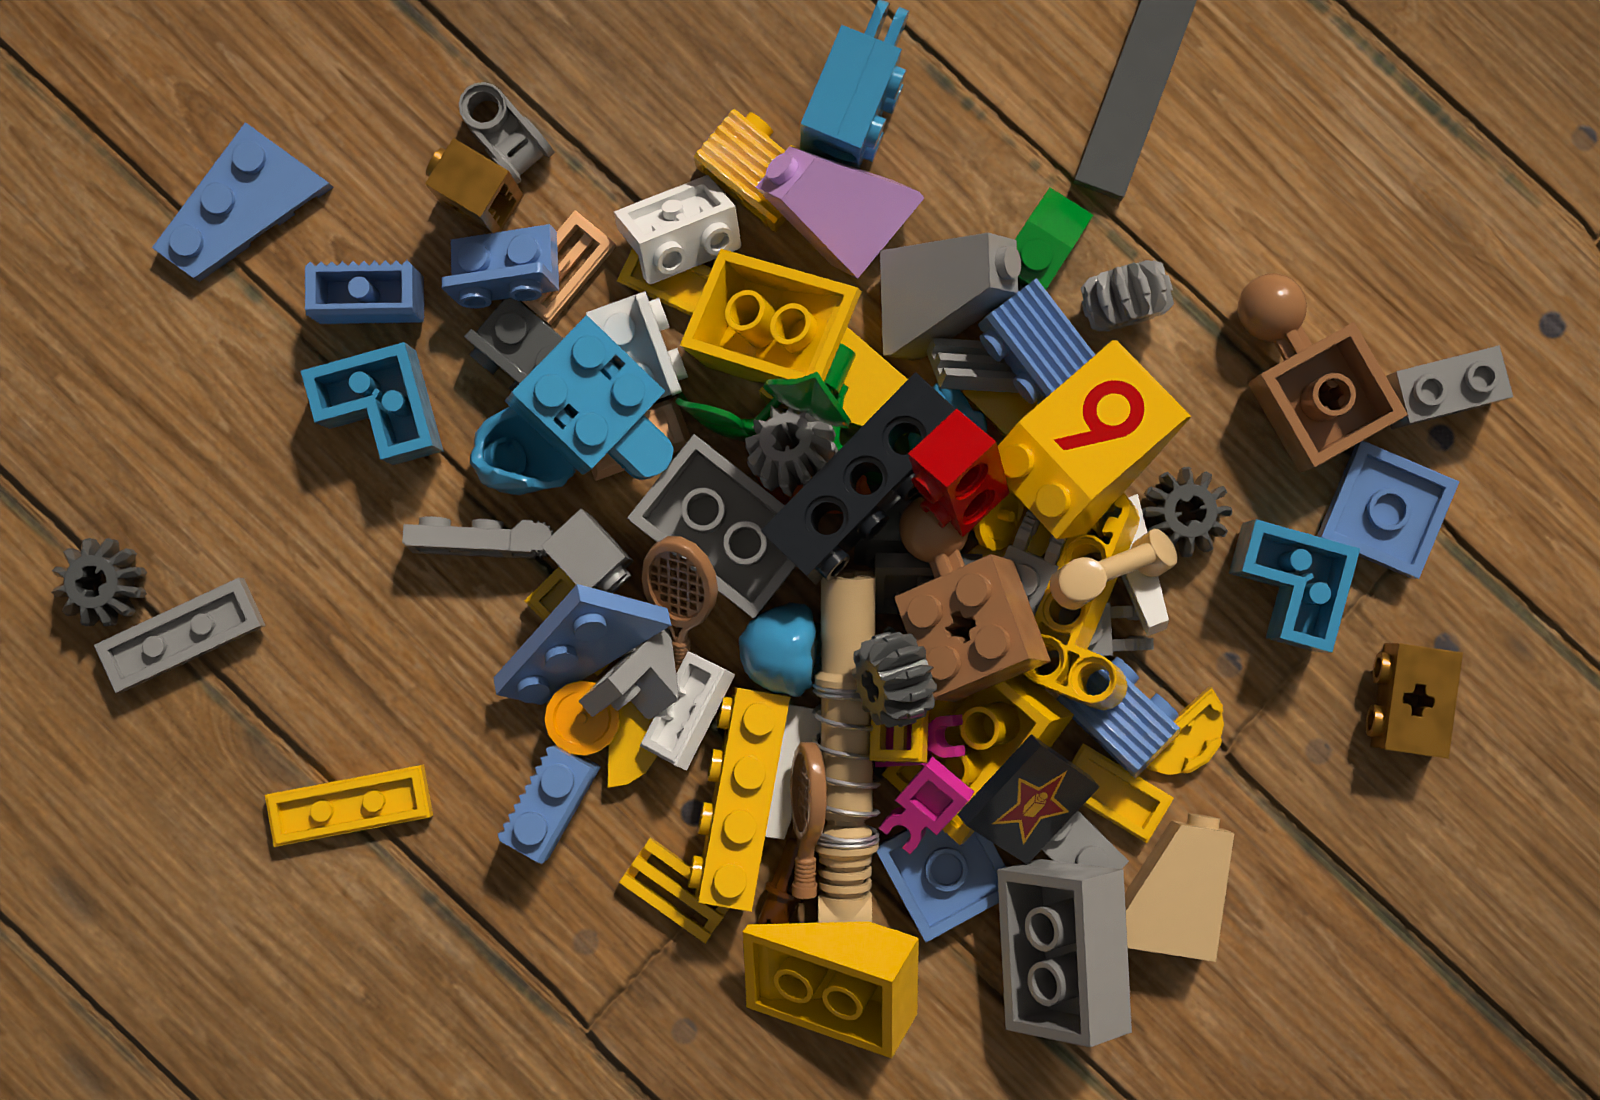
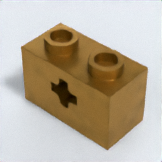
M455 138L451 140L446 149L441 147L435 152L426 168V176L429 178L425 185L442 206L488 234L502 231L523 197L522 191L508 170Z
M1384 643L1383 652H1379L1376 655L1373 666V681L1379 684L1376 705L1372 704L1369 707L1366 717V734L1371 736L1370 747L1449 759L1463 652L1402 643ZM1404 693L1417 695L1419 699L1417 706L1403 703Z

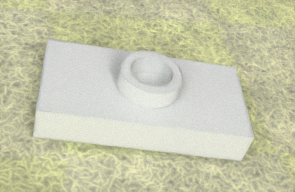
M689 651L676 673L679 690L677 701L653 718L640 744V747L686 771L735 677V674Z

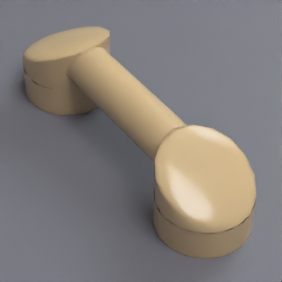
M1153 528L1138 538L1132 544L1131 549L1109 558L1096 561L1092 558L1081 557L1070 561L1052 575L1050 590L1058 604L1064 608L1076 610L1100 595L1107 581L1137 569L1149 577L1162 575L1177 564V553L1169 537L1161 530Z

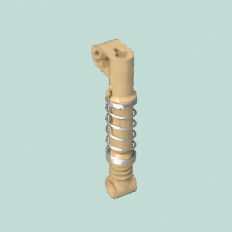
M843 569L831 580L827 581L824 577L821 579L822 669L815 675V684L812 685L815 688L813 692L821 697V704L816 706L812 712L814 717L821 721V732L814 736L812 742L816 743L821 750L825 767L827 795L825 819L827 823L824 825L822 835L818 839L814 850L819 855V862L821 863L818 872L821 876L818 880V887L820 888L818 892V923L872 922V893L869 891L872 887V880L869 878L872 875V867L869 864L872 862V855L879 849L880 833L875 828L866 825L864 820L876 817L881 813L879 810L873 809V788H877L881 784L873 780V762L869 760L870 731L873 730L870 712H865L862 709L860 694L855 692L857 683L852 675V669L856 667L853 660L854 651L860 649L862 642L871 640V637L875 636L876 576L874 575V570ZM820 709H821V716L818 715V713H817ZM820 737H821V745L818 744V742H817L818 738H820Z

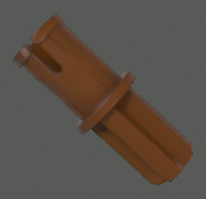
M796 838L787 840L772 882H766L764 886L768 894L757 924L791 923L797 904L804 903L805 899L792 896V883L795 879V857L798 856Z

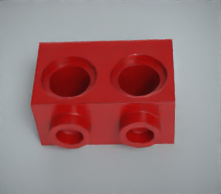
M957 408L908 453L915 474L911 479L912 483L922 494L923 499H925L920 504L922 510L926 513L931 511L938 519V525L941 528H944L951 522L962 537L1010 494L997 442Z

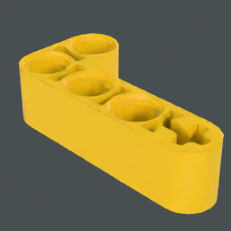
M1125 493L1107 510L1108 512H1113L1117 507L1121 511L1118 518L1109 517L1105 522L1101 517L1086 535L1067 538L1056 564L1059 566L1057 570L1070 561L1084 557L1089 553H1101L1103 560L1130 549L1138 530L1140 517L1138 509ZM1095 533L1101 539H1103L1105 535L1110 540V543L1106 545L1102 540L1093 536L1092 534ZM1117 578L1107 581L1102 593L1081 607L1077 620L1068 625H1060L1058 617L1062 606L1052 596L1049 581L1034 617L1047 652L1052 650L1059 652V666L1054 672L1044 676L1040 675L1037 667L1025 672L1024 675L1049 691L1094 709H1113L1122 702L1127 691V681L1124 673L1107 658L1087 650ZM1098 670H1107L1110 677L1107 689L1099 695H1089L1086 685L1090 675Z

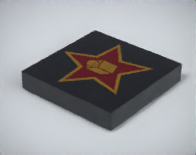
M1031 734L957 815L967 827L1028 864L1100 786L1090 775Z

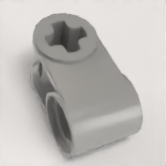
M486 82L474 83L461 94L459 111L469 130L483 145L485 152L492 161L510 172L517 185L521 182L520 175L542 156L549 158L555 153L538 129L525 116L523 117L501 90L493 84ZM483 101L497 103L499 110L493 120L481 123L473 119V112L478 104Z

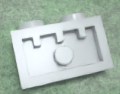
M708 175L614 211L617 229L639 255L642 275L648 284H654L716 259L720 249L733 252L741 247L736 207Z
M644 291L586 312L590 319L665 390L660 398L682 392L679 381L688 378L678 348L667 351L661 331L670 328L659 298L649 301L647 293Z

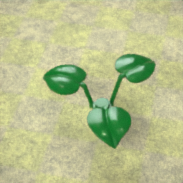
M840 343L825 381L822 380L818 372L797 379L766 380L763 388L773 398L753 419H740L723 409L689 402L683 393L678 395L675 402L707 429L721 436L746 442L745 438L756 435L753 428L754 419L767 421L770 417L771 405L778 408L782 403L792 409L809 413L810 416L823 423L832 425L836 434L834 443L839 451L843 447L839 440L840 428H848L851 423L850 418L843 409L844 397L849 389L843 383L856 354L849 347ZM867 472L863 474L867 478V484L881 486L883 480L881 473Z

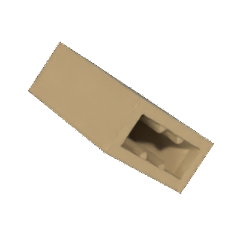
M1188 813L1187 823L1171 820L1125 892L1127 947L1129 949L1216 962L1234 840L1233 832L1219 828L1220 818Z

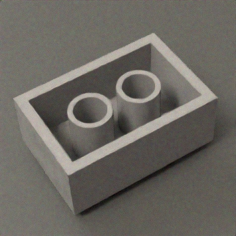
M693 434L627 517V519L656 542L667 536H681L696 543L708 556L715 570L718 591L754 619L762 612L797 567L761 532L766 524L785 505L695 434ZM691 566V569L696 571V567Z
M1044 859L998 869L1006 1030L1086 1047H1093L1132 1033L1124 869Z

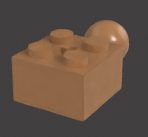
M1265 274L1253 279L1243 289L1238 301V316L1242 326L1249 334L1263 341H1273L1284 361L1247 383L1298 472L1301 473L1317 467L1408 414L1355 322L1312 345L1301 326L1307 310L1303 290L1293 279L1287 276ZM1329 391L1334 400L1329 402L1328 407H1324L1319 400V395Z
M922 496L914 499L902 513L899 523L900 538L904 547L912 556L930 564L935 579L894 598L907 634H912L915 637L918 646H924L928 664L934 667L931 671L932 679L937 684V690L933 692L934 699L956 702L1051 662L1014 561L990 554L965 565L960 551L967 541L968 533L962 537L951 522L944 528H941L938 525V519L931 511L926 513L922 510L920 504L925 499ZM975 620L976 627L969 630L970 624Z

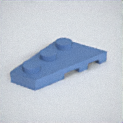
M245 122L152 248L200 282L249 248L251 241L274 225L278 224L280 226L295 215V210L315 196L320 198L334 187Z
M576 584L494 676L496 695L521 700L525 703L543 705L551 700L554 693L566 684L582 681L671 626L668 608Z

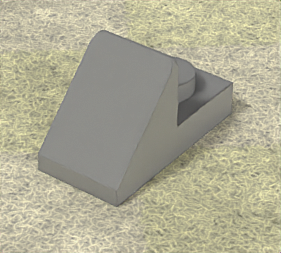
M666 628L630 650L579 700V703L592 717L610 704L618 711L631 701L645 718L652 719L677 701L679 690L670 630Z

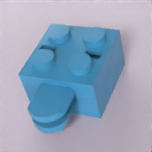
M878 0L865 33L841 25L800 124V150L860 169L863 159L873 162L884 135L882 131L886 119L881 117L882 113L885 111L893 114L904 86L902 82L906 69L899 67L902 49L898 48L897 44L906 25L909 10L901 7L897 9L884 41L878 39L890 5L889 2L884 0Z
M587 315L505 400L515 412L582 475L590 471L607 453L627 473L639 480H646L657 476L666 470L672 461L674 449L671 441L644 416L645 412L664 394L665 390ZM553 419H555V420L563 427V429H561V428L553 421Z

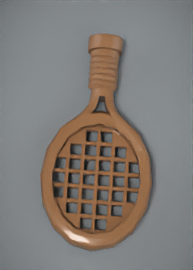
M667 536L650 548L643 560L641 579L648 602L668 608L671 626L668 628L672 635L677 673L687 652L691 651V640L688 637L691 628L703 623L715 607L718 585L715 570L708 556L696 543L681 536ZM672 552L677 553V556H673ZM662 558L667 559V563L662 562ZM672 561L677 562V566L672 565ZM691 566L696 567V571L692 570ZM662 568H666L667 572L662 571ZM672 570L677 571V575L672 574ZM682 573H686L687 577H683ZM691 575L696 576V580L691 579ZM672 579L677 580V584L672 583ZM682 582L687 583V586H683ZM672 588L677 589V593L672 592ZM682 591L687 592V595H683ZM663 595L668 596V599H664ZM682 600L687 601V604H683ZM682 609L687 610V613H683Z
M800 742L794 751L790 779L791 810L798 847V856L795 857V879L792 883V896L799 899H811L817 896L814 850L818 839L822 835L825 824L827 805L826 776L822 753L818 745L814 742Z

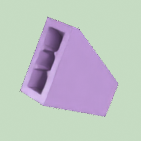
M791 146L771 161L767 167L766 175L756 186L764 197L832 266L857 279L924 199L919 191L891 179Z

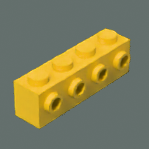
M733 687L731 697L724 696L720 704L717 728L725 729L722 749L712 750L707 781L715 782L712 803L703 802L698 825V834L706 835L702 856H693L688 880V887L696 889L695 897L698 903L752 912L790 697Z

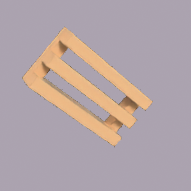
M576 210L557 231L558 252L578 228L585 233L559 263V283L594 241L600 245L547 308L542 303L551 292L542 293V296L536 300L522 301L550 326L617 247L615 242Z

